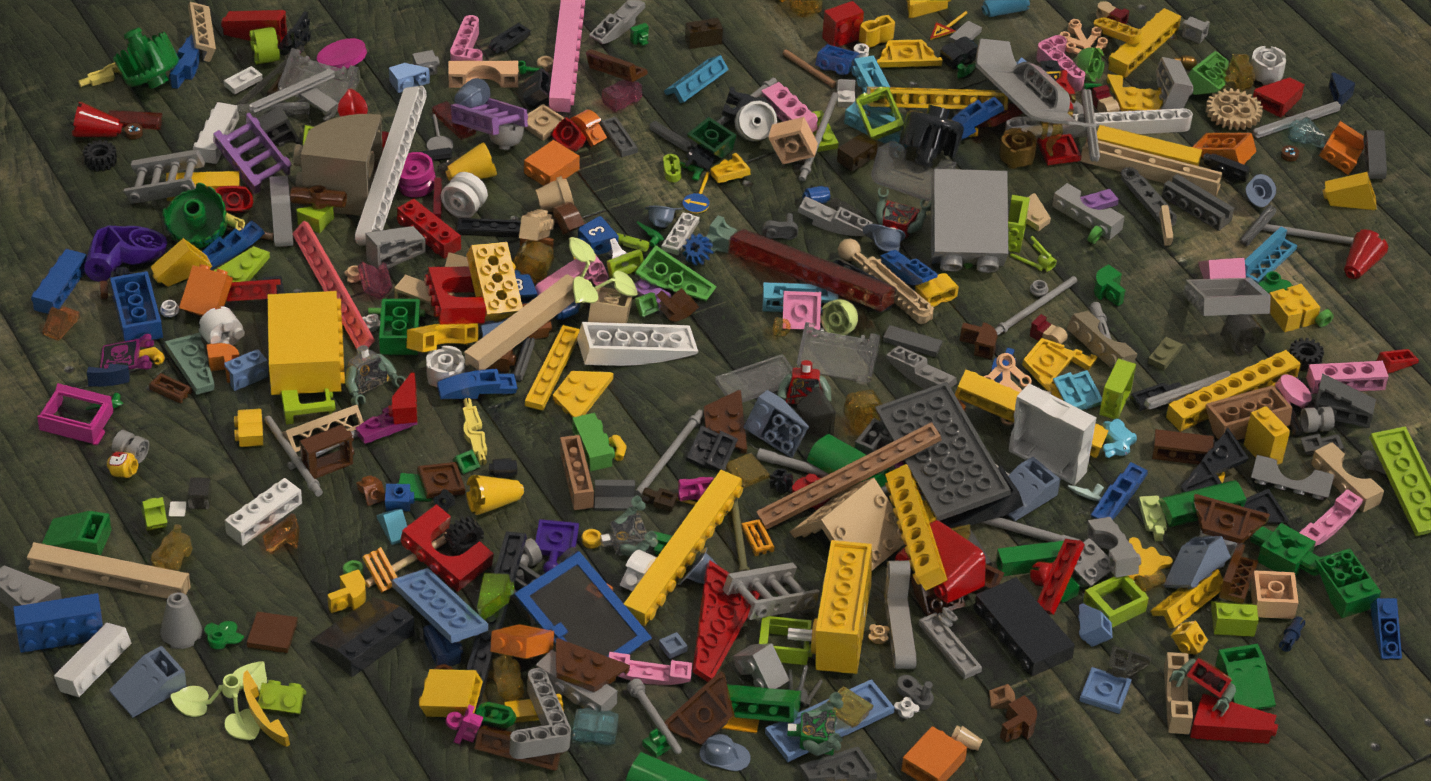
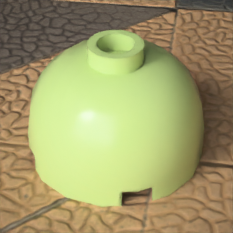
M837 299L826 303L822 307L823 315L820 316L823 328L829 335L832 332L839 338L848 335L855 329L858 322V313L849 301Z

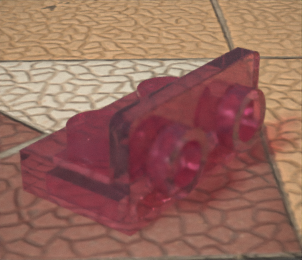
M361 262L358 266L364 292L382 300L393 288L387 264L383 262L377 269L373 265H368L364 262Z

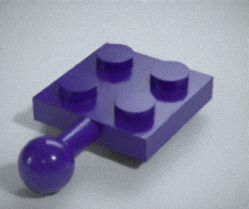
M539 519L535 542L539 546L541 554L549 556V561L543 567L544 573L559 565L557 557L569 558L575 554L579 523Z

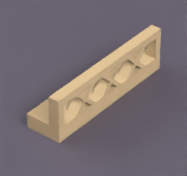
M189 2L188 9L194 48L201 49L203 60L210 62L216 46L209 6Z
M354 405L282 433L288 439L294 451L298 452L300 447L296 448L293 437L296 435L308 438L313 429L318 428L326 431L332 422L343 424L348 428L346 429L347 431L356 430L355 428L359 425L353 427L346 424L348 417L353 414L356 415L359 425L364 421L358 405Z

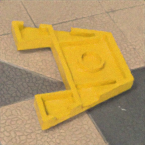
M1107 74V83L1110 84V89L1116 96L1115 100L1118 102L1121 112L1161 110L1163 106V100L1159 98V95L1162 94L1161 88L1153 90L1150 88L1123 87L1122 75Z
M1041 338L1023 359L1022 365L1048 392H1051V395L1063 400L1053 378L1058 377L1071 361L1089 371L1098 356L1082 354V351L1078 349L1072 351L1064 348L1065 345Z

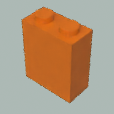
M552 140L524 159V174L545 186L555 181L557 177L562 176L563 179H566L578 171L580 156Z
M200 264L199 267L193 265L179 308L199 316H203L213 308L216 310L221 309L225 305L233 278L227 275V271L221 269L212 271L210 270L211 267Z
M521 624L494 630L491 635L490 652L525 659L549 653L553 650L554 631Z
M932 726L903 757L901 771L917 781H947L965 761L967 747L960 741H956L943 731Z

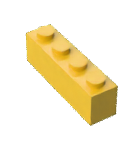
M239 171L193 172L191 178L195 186L197 183H204L207 187L214 188V190L222 186H241ZM185 172L177 173L175 180L183 179ZM166 173V181H167V180H168V177H169V173ZM176 196L168 197L167 201H172Z

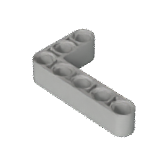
M288 176L269 177L275 247L293 246Z
M909 560L888 561L884 602L887 623L890 628L889 637L894 669L916 668V651L907 598L910 581Z
M533 668L528 672L527 693L542 726L520 729L511 733L509 753L516 759L561 753L570 748L571 727L545 670Z

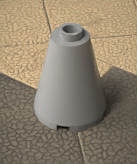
M180 592L173 593L167 598L160 629L162 641L170 644V647L174 649L191 647L202 636V625L188 597Z

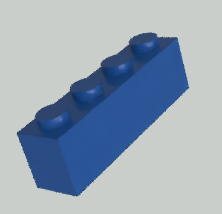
M66 249L58 257L56 264L50 268L46 278L41 281L38 289L32 294L31 301L35 311L53 316L56 315L84 275L87 254Z

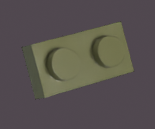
M1165 337L1149 356L1148 364L1164 371L1182 350L1183 344Z

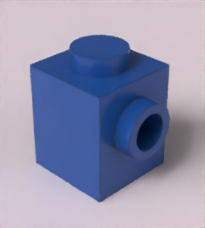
M386 484V511L395 509L410 511V504H414V492H411L410 484Z

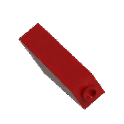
M229 11L221 21L223 34L251 41L249 31L273 27L277 35V46H279L287 34L286 11Z
M1203 694L1190 735L1194 739L1269 744L1271 736L1275 737L1278 729V724H1275L1277 715L1230 702L1228 710L1223 716H1220L1222 713L1219 709L1212 710L1220 698Z

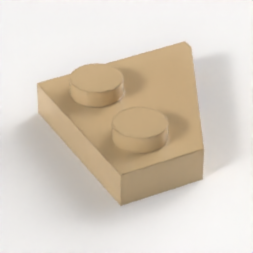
M1033 193L1029 196L1030 202L1026 224L1040 231L1050 223L1051 217L1037 195Z

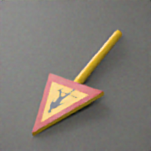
M967 12L962 13L947 26L936 22L930 40L956 32L949 27L967 15Z

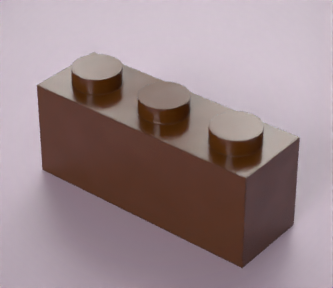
M1155 429L1152 459L1199 465L1208 451L1213 448L1214 436Z

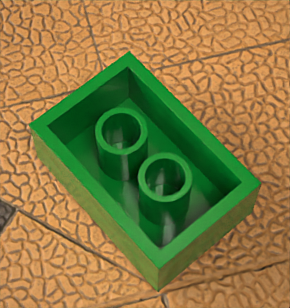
M382 299L379 332L380 354L418 355V351L407 348V329L420 327V299Z

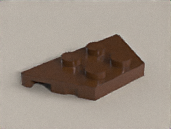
M737 390L704 406L705 427L718 434L720 431H723L737 438L738 441L735 448L740 449L741 453L747 454L746 434L743 428L745 424L741 390Z
M1194 494L1193 502L1203 534L1222 536L1224 540L1242 544L1269 520L1270 514Z
M556 639V678L596 692L604 685L615 681L616 676L621 673L626 675L630 671V665L562 639Z
M720 671L664 722L668 729L680 736L704 745L707 738L714 736L730 722L735 715L725 674Z

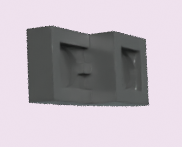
M1320 434L1301 438L1306 455L1313 456L1315 450L1332 442L1344 453V446L1339 434L1321 438Z

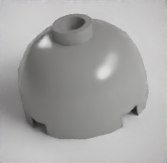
M508 123L499 126V134L488 135L494 144L499 145V149L509 150L510 146L520 143L524 127Z

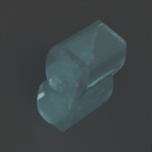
M590 708L577 709L573 726V739L581 742L594 741L606 745L615 744L619 714L612 711L597 712Z

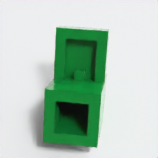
M1109 264L1101 268L1096 274L1095 296L1099 300L1106 297L1117 306L1123 304L1126 290L1120 286L1122 273Z

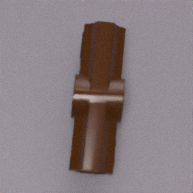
M316 185L311 188L292 187L290 201L297 204H308L314 209H323L327 206L345 208L347 193L345 191L326 190L322 185Z

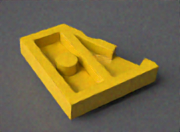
M737 153L732 154V159L729 161L725 159L720 164L711 168V176L717 183H724L728 180L751 175L750 168Z

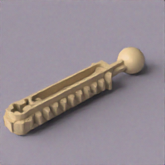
M851 238L844 239L839 244L838 255L842 260L847 262L855 261L862 267L863 271L897 289L893 302L917 323L925 324L933 319L934 308L931 307V304L892 273L890 269L886 268L881 263V259H876L873 256L867 259L860 253L861 249L858 242Z

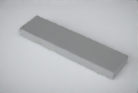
M937 613L919 620L918 625L964 680L982 672V666L950 628L939 620Z

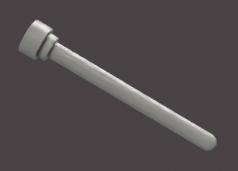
M640 679L631 680L627 685L628 692L631 696L639 699L661 734L666 737V741L673 752L680 754L682 751L680 745L646 696L645 685Z

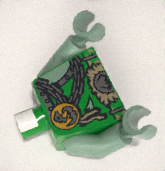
M832 693L829 701L811 711L801 713L800 724L788 723L787 736L800 737V749L806 750L815 756L822 754L833 755L834 750H840L841 744L839 742H842L843 739L838 733H835L836 710H834V707L837 709L843 707L840 693Z

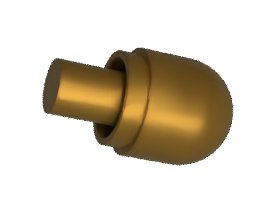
M1192 56L1174 57L1175 60L1181 61L1184 69L1192 70L1197 65V60Z

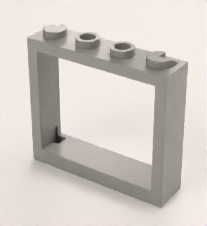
M1251 277L1186 280L1183 295L1203 316L1270 314L1271 295Z

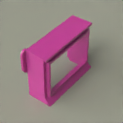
M57 383L54 394L41 414L37 416L39 430L98 445L105 435L103 428L113 413L111 396ZM63 396L102 405L90 424L54 415L62 404Z

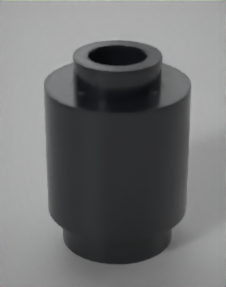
M511 458L492 459V463H489V475H493L496 478H512L513 475H518L517 460H512Z

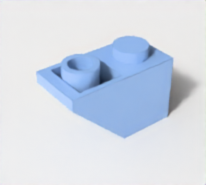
M402 63L389 67V81L396 91L400 93L407 87L429 84L430 73L427 67Z

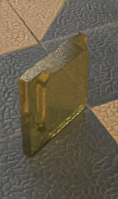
M752 453L732 460L726 465V469L731 474L742 478L743 489L770 478V474Z
M843 686L838 691L842 696L843 707L840 709L834 707V710H836L835 717L853 728L858 726L869 715L874 705Z

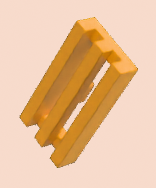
M760 519L741 523L742 531L755 556H759L760 552L767 554L768 550L770 553L774 552V545ZM754 525H757V527H758V529H759V531H760V533H761V535H762V537H763V539H764V541H765V543H766L765 546L763 545V543H762V541H761V539H760V536H759L758 532L756 531Z
M382 548L364 555L362 558L380 592L383 593L393 588L388 575L391 580L398 577ZM370 558H373L387 586H384Z

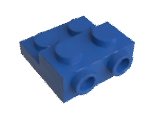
M827 44L817 53L815 66L825 71L833 70L837 74L846 75L851 72L854 59L859 58V53Z

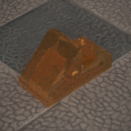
M65 306L60 310L51 307L43 329V335L59 341L80 319V312Z
M292 513L262 536L266 550L271 554L285 543L298 548L300 529L295 514Z

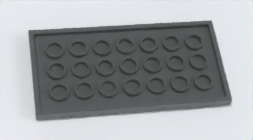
M948 382L875 407L876 413L892 442L931 422L941 435L942 441L903 460L910 468L912 477L936 520L940 521L1011 495L1009 486Z

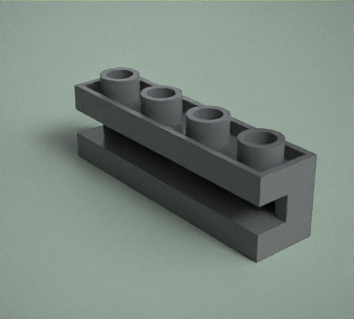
M1176 174L1172 182L1168 180L1164 183L1162 193L1164 199L1217 231H1220L1232 221L1234 207L1182 176Z

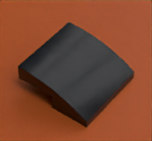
M701 426L686 457V461L710 470L724 471L738 439L723 431H720L718 434Z

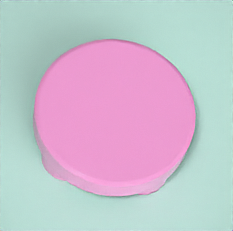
M1282 375L1275 383L1276 388L1289 404L1293 403L1303 409L1312 400L1309 389L1300 380L1291 375Z

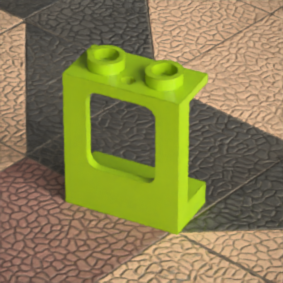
M1012 195L1008 218V251L1017 253L1021 251L1029 209V197Z
M327 388L324 392L325 401L301 404L297 390L281 391L286 425L294 424V415L326 411L330 415L332 412H335V401L330 399L333 398V392H329Z

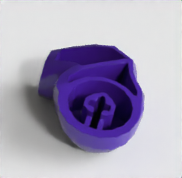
M106 226L97 230L90 243L84 266L85 273L91 280L97 282L106 281L110 278L111 272H114L122 263L138 265L157 261L166 251L167 239L161 233L144 227Z

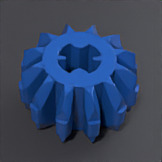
M691 234V240L685 239L687 245H682V248L685 249L682 254L686 257V261L692 262L694 265H697L699 262L702 265L704 264V259L710 260L708 254H713V251L710 250L713 244L709 242L708 237H703L702 234H698L696 237L694 234Z

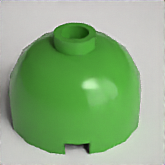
M1085 48L1073 60L1076 66L1085 72L1086 81L1096 82V77L1100 79L1102 76L1105 62L1102 61L1101 56H1104V53L1100 48Z

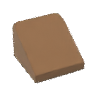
M1009 684L989 690L992 708L1007 709L1008 704L1015 700V693Z

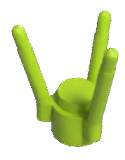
M1031 236V240L1035 243L1033 247L1041 254L1037 259L1039 264L1018 255L1010 254L1011 257L1036 267L1040 271L1043 269L1047 272L1052 270L1057 262L1034 236Z

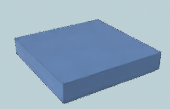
M1092 667L1081 693L1080 702L1120 714L1132 679Z

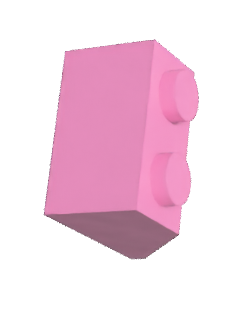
M1244 258L1199 262L1204 279L1246 278Z

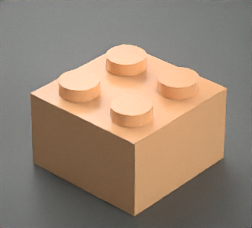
M804 117L772 124L769 140L782 164L815 157L818 143Z
M1254 571L1250 589L1252 603L1257 605L1258 617L1293 619L1298 607L1295 573Z

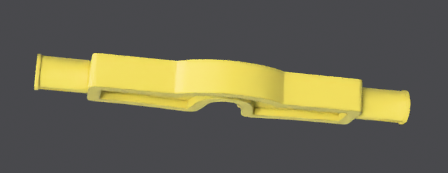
M111 63L101 70L87 74L88 77L78 80V84L80 87L88 84L96 86L114 81V73L120 72L115 63Z
M467 398L463 400L465 406L463 407L465 420L464 437L471 444L475 456L478 457L479 465H482V461L483 465L487 463L485 457L487 455L485 433L477 431L482 429V421L476 406H472L471 399L468 398L467 402Z

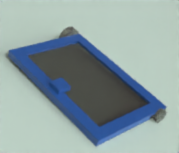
M575 547L567 549L560 556L559 561L561 563L514 594V597L541 629L554 631L553 644L555 646L556 639L559 638L609 657V652L630 655L638 649L644 652L651 645L649 641H651L652 637Z

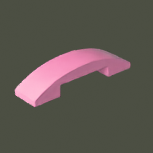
M1347 489L1335 500V504L1314 524L1309 523L1299 533L1316 541L1315 546L1320 545L1334 535L1352 517L1362 504L1363 499Z
M609 652L610 658L630 665L629 673L618 675L621 678L630 681L640 679L644 684L675 685L690 682L692 663L671 660V665L634 661L630 660L629 654Z

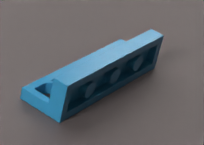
M721 55L709 58L665 89L664 93L666 95L675 93L678 101L683 103L729 69Z
M1281 226L1245 259L1246 278L1251 277L1258 284L1263 281L1264 276L1268 272L1274 271L1297 249L1296 244L1285 239L1287 229ZM1284 245L1289 249L1281 250L1280 246ZM1279 255V259H1271L1270 256ZM1269 264V268H1261L1260 265ZM1259 273L1260 276L1255 278L1250 274Z

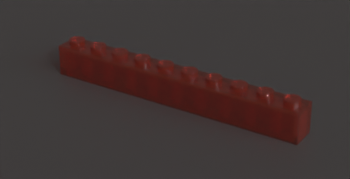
M742 229L730 236V253L879 311H883L894 303L895 286L746 229Z

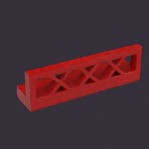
M280 279L232 282L226 301L268 299V294H277L276 285H281Z

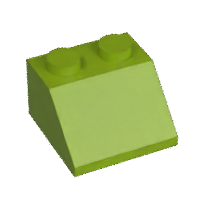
M1211 601L1214 634L1255 637L1259 621L1257 605L1253 603L1240 604L1237 602Z

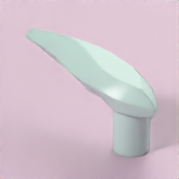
M1096 484L1093 492L1089 489L1068 485V488L1078 495L1094 501L1101 500L1099 495L1104 487L1100 484Z

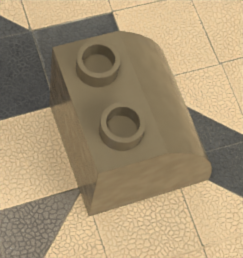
M347 115L328 120L310 129L304 145L296 144L294 149L293 164L294 166L302 167V172L297 174L295 187L311 188L316 185H322L326 190L345 191L347 193L345 208L333 207V212L361 216L383 153L381 115ZM304 204V207H310V206H311V205H308V204Z

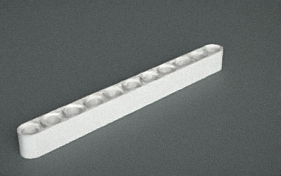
M423 86L407 87L403 90L355 233V240L359 246L366 245L365 233L382 231L426 100V90Z
M1184 108L1094 113L1095 123L1098 124L1096 131L1099 125L1135 134L1186 132L1190 129L1193 115L1189 109ZM1069 114L1073 119L1085 123L1084 114ZM1028 116L1011 117L1006 121L1005 131L1011 128H1022L1021 131H1031L1036 136V139L1071 134L1073 138L1087 137L1086 126L1052 124L1035 120Z

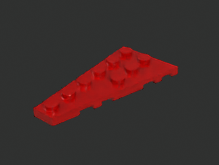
M711 560L706 564L692 670L693 673L707 682L716 675L745 623L751 605L740 593L727 595L723 591L727 576L730 573ZM756 590L749 591L756 599L760 596Z

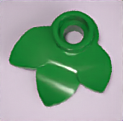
M1275 271L1268 272L1264 276L1263 281L1258 283L1268 294L1280 289L1287 290L1288 287L1293 286L1290 281L1281 279L1280 274Z
M224 621L219 625L209 623L204 630V633L208 636L209 646L213 649H223L226 644H236L244 639V635L236 633L237 624L233 621Z

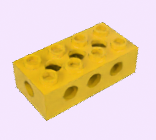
M508 243L471 245L466 256L476 297H483L486 305L485 322H497L511 317L523 306Z

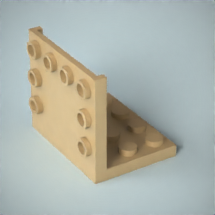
M875 478L851 486L836 494L790 531L794 538L801 535L804 538L812 532L816 533L823 529L830 542L835 540L872 544V570L905 544L901 537L903 532H901L897 524L899 519L895 516L892 504Z

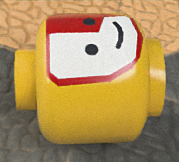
M116 451L108 458L107 468L112 476L130 478L137 472L138 460L132 453Z

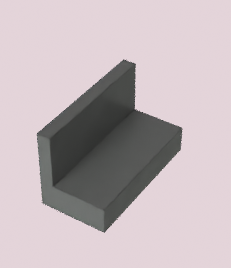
M595 480V511H626L629 507H633L631 500L635 496V480Z

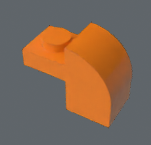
M585 110L570 118L582 130L590 147L607 138L599 124L601 119L592 110Z
M226 343L207 344L210 370H225L227 383H230V373L225 368L224 363L240 357L238 350Z

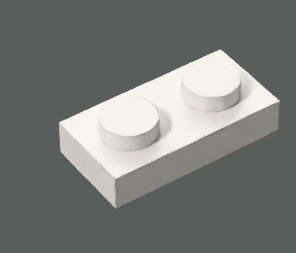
M250 66L225 79L224 86L236 94L263 80L262 74Z

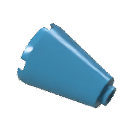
M985 0L981 9L984 15L993 17L1029 10L1027 6L1030 5V1Z

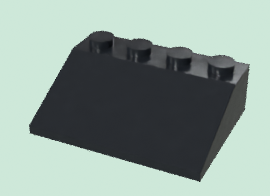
M373 597L311 639V643L349 676L353 677L415 634L414 617L399 605Z

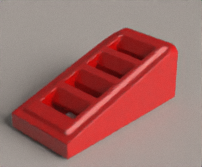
M1409 349L1380 352L1376 360L1383 361L1387 374L1419 362L1418 358Z

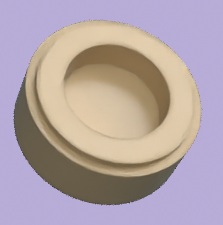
M549 56L538 58L537 68H543L546 72L551 71L554 59Z

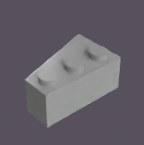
M1161 57L1155 71L1158 88H1161L1162 94L1159 95L1160 100H1163L1161 110L1182 109L1189 95L1193 92V85L1181 61Z
M414 226L365 233L367 261L378 273L426 252L425 238Z
M5 565L0 568V601L13 612V606L62 599L60 587Z

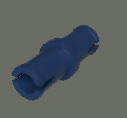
M1294 617L1290 626L1285 629L1284 637L1279 643L1280 648L1283 646L1281 650L1285 652L1290 651L1295 641L1299 640L1300 632L1306 624L1305 620L1302 621V617Z

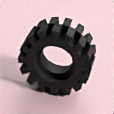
M98 140L99 142L97 143L92 141V144L88 143L83 150L86 167L92 171L95 169L96 172H99V169H102V172L106 168L110 170L111 166L114 167L115 163H117L115 145L111 142L108 143L107 140H104V142Z
M1299 338V341L1296 339L1294 343H1291L1289 353L1301 363L1300 371L1306 369V372H1308L1310 364L1322 363L1324 350L1323 346H1320L1319 342L1315 343L1314 339L1309 341V338H1305V340Z
M466 516V518L461 517L460 521L456 519L454 521L455 524H450V529H446V534H444L446 542L456 554H460V552L461 554L465 553L477 544L480 539L484 538L483 529L473 517L470 518L469 516Z

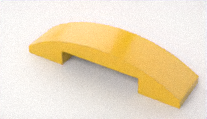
M248 670L245 671L243 674L244 691L254 720L274 741L286 747L289 746L288 734L280 721L277 719L270 723L255 698L259 696L258 686Z

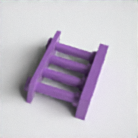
M489 98L486 104L472 108L459 104L451 105L453 123L487 134H499V126L508 123L528 127L527 109Z
M250 113L246 114V124L228 135H223L220 130L213 133L214 144L235 171L240 172L241 179L254 195L260 192L262 180L281 169L287 176L290 174V160L281 154L260 127L258 119L256 117L253 118ZM249 130H252L257 136L238 148H233L230 144V141ZM260 143L267 149V151L249 161H243L241 158V154ZM271 156L277 162L276 165L258 175H254L251 171L253 166Z

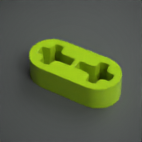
M675 154L665 155L663 157L665 179L673 183L678 182L681 179L679 157Z

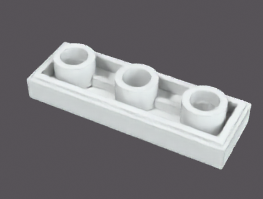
M683 212L662 244V250L679 255L683 249L682 245L686 244L685 239L690 238L698 225L699 217Z

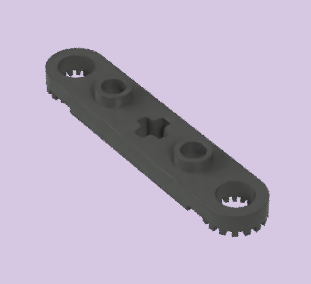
M1131 167L1124 168L1121 172V180L1161 225L1159 212L1162 205L1168 204L1148 181L1138 173L1137 169L1133 167L1132 169ZM1169 207L1171 225L1173 227L1176 224L1177 216Z

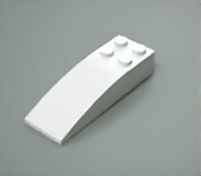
M582 322L577 337L585 365H642L680 359L698 353L691 328L688 325Z

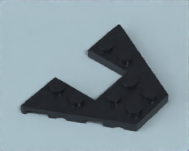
M1229 428L1226 429L1225 433L1216 441L1213 448L1208 451L1197 468L1193 470L1189 478L1181 485V493L1220 484L1222 482L1217 474L1248 461L1247 455ZM1269 489L1246 498L1244 507L1270 514L1266 524H1288L1289 519Z

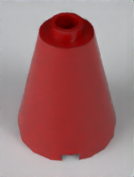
M79 102L72 136L116 137L117 134H121L123 124L120 123V119L83 102Z
M1362 229L1355 234L1344 267L1347 277L1359 279L1387 254L1389 246L1385 239L1381 240L1378 237V233Z

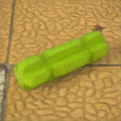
M616 233L619 236V245L623 244V246L636 250L639 248V250L647 252L649 248L648 241H640L638 238L627 235L624 237V234Z

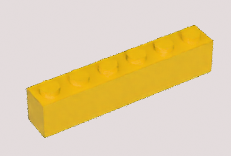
M1165 8L1156 13L1154 18L1147 21L1145 26L1140 29L1143 40L1140 43L1130 44L1126 42L1109 56L1108 70L1126 78L1179 30L1181 16Z
M1099 125L1097 130L1099 141L1195 166L1200 164L1201 149Z

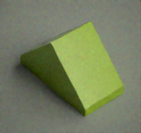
M310 206L296 209L298 225L305 221L317 233H321L334 219L333 207L327 206L323 209H314Z

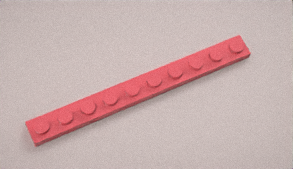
M303 221L292 235L324 292L337 291V298H341L342 324L357 351H366L375 339L311 226Z

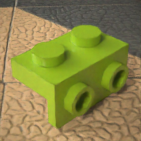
M268 680V683H261L258 704L264 710L300 714L306 690L301 688V684L289 683V686H284L279 681Z

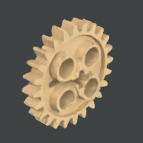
M1230 88V91L1223 89V92L1212 93V97L1209 96L1206 103V112L1208 113L1207 116L1211 117V121H1216V125L1223 124L1222 128L1229 126V130L1235 127L1236 131H1238L1239 127L1245 130L1246 126L1248 128H1251L1252 125L1256 126L1262 117L1263 106H1260L1261 102L1257 101V97L1252 98V94L1246 95V91L1241 93L1239 89L1233 91Z

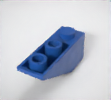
M1377 598L1371 603V616L1381 659H1402L1397 598Z

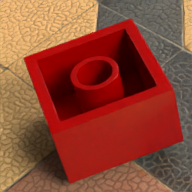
M854 1L825 10L822 38L829 45L836 47L859 40L860 25L863 23L864 11Z

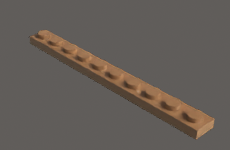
M931 422L756 511L757 515L767 530L942 441L941 435Z

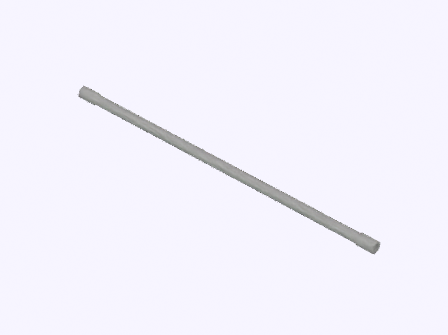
M760 448L757 453V459L764 462L779 464L820 477L829 475L810 463L779 455L776 452ZM886 485L881 488L885 495H892L888 492ZM1000 517L981 522L1047 542L1064 541L1065 539L1080 540Z

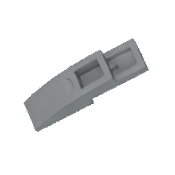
M627 0L614 15L609 13L589 34V37L602 44L620 37L636 23L635 18L645 8V3L640 0Z
M806 196L798 209L799 213L813 219L812 225L843 235L866 236L863 233V227L873 223L842 207L836 211Z
M897 346L886 354V358L899 372L923 389L944 382H948L950 387L957 384L956 377L928 365L927 358L901 346Z

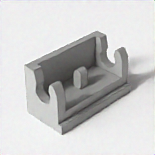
M316 87L298 94V97L301 98L298 100L300 104L308 101L326 115L323 117V120L327 121L335 116L338 102Z

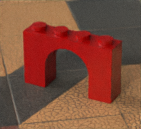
M469 266L428 267V275H425L424 283L425 286H428V296H431V306H434V316L438 318L439 324L485 323L486 305L483 297H456L449 294L453 292H474Z
M436 504L402 530L401 543L404 548L414 553L419 561L429 566L434 574L439 575L445 580L449 587H453L458 592L492 566L494 553L480 541L459 556H446L436 551L431 542L444 533L446 529H449L451 516Z

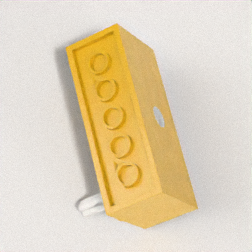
M831 540L818 619H814L812 630L788 629V639L811 641V654H816V670L853 674L858 672L871 589L872 544Z

